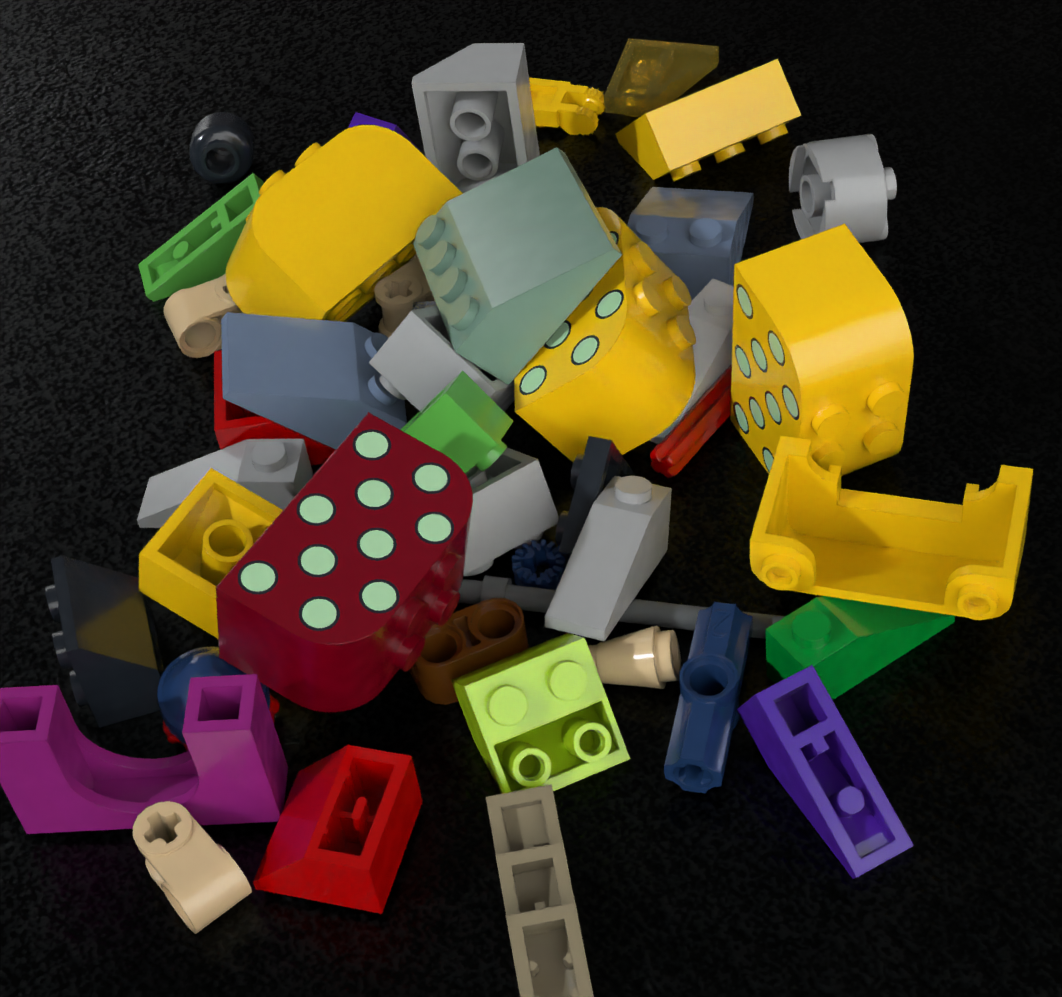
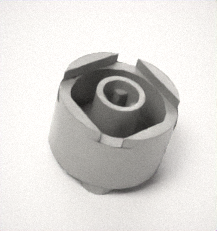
M873 134L812 141L797 146L793 150L789 167L790 193L799 192L801 209H794L792 213L801 239L842 224L848 227L859 243L879 241L887 238V200L895 198L897 182L893 169L891 167L883 168L878 153L877 141Z

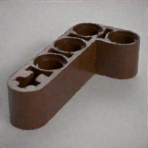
M492 598L453 613L443 626L435 623L425 635L424 648L415 664L409 669V672L426 700L444 705L458 702L451 680L529 649L522 609L509 599Z

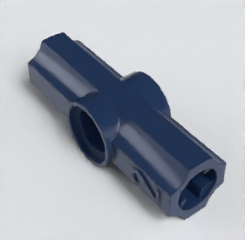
M714 602L711 607L699 610L688 661L683 664L680 670L681 693L665 760L664 775L665 779L675 782L684 791L706 793L708 789L722 786L732 731L740 719L737 709L739 708V696L753 631V617L742 612L736 604Z

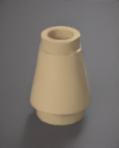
M656 625L600 642L597 645H588L603 684L664 689L666 682L680 680L681 656L678 639L674 630L661 631Z

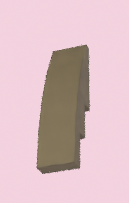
M552 784L486 797L520 997H594Z

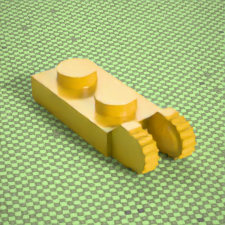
M529 77L535 124L537 127L558 128L560 126L570 135L582 134L583 136H589L590 133L593 134L599 124L598 115H602L607 107L608 100H606V95L603 94V91L601 92L593 87L590 89L588 86L571 85V82Z

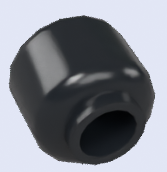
M216 112L207 115L196 125L190 142V160L195 171L203 179L214 184H230L239 181L248 173L252 165L255 137L250 126L241 117L228 112Z

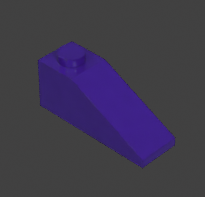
M813 665L755 694L737 709L769 769L852 879L859 877L914 846Z

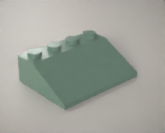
M557 147L447 201L436 215H430L422 222L413 241V246L455 352L507 385L512 382L622 256L620 249L568 157Z

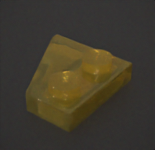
M628 38L604 95L605 113L638 117L673 102L718 66V46Z

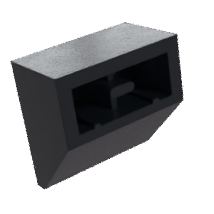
M66 556L52 558L51 564L55 584L46 586L45 593L54 622L61 621L62 626L61 631L52 633L53 643L61 668L73 667L74 669L69 674L78 706H90L99 728L159 711L157 692L159 680L164 672V665L154 616L146 595L138 591L139 578Z

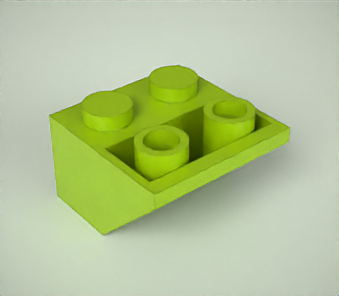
M566 633L451 680L473 740L501 794L551 784L553 791L630 759L585 637Z

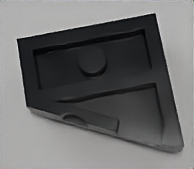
M589 436L584 454H577L573 462L570 482L571 487L575 490L569 511L564 510L559 517L555 535L556 544L560 546L559 552L567 561L570 559L590 509L597 497L614 476L625 477L634 476L635 474L612 440Z

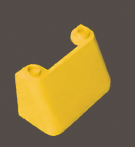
M780 436L750 538V565L752 572L760 581L776 590H787L953 615L973 620L996 618L1009 610L1023 554L1033 469L1001 465L997 481L988 489L979 491V485L967 483L963 505L842 489V466L829 465L828 471H826L812 459L810 439Z

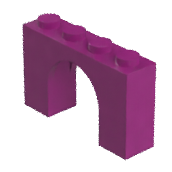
M257 674L191 677L182 731L189 751L176 756L157 759L123 756L103 749L91 742L78 729L58 685L0 688V784L26 834L133 829L137 816L145 808L165 801L181 804L199 825L278 822L284 808L288 765Z

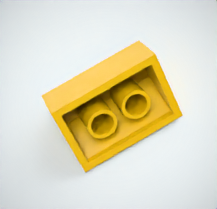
M778 59L645 113L615 135L620 145L653 180L670 173L673 182L702 170L698 162L702 159L714 155L716 162L720 163L744 152L745 149L742 142L757 137L760 145L787 134L788 131L785 124L801 116V113Z
M210 468L139 553L138 591L218 639L217 585L283 510Z

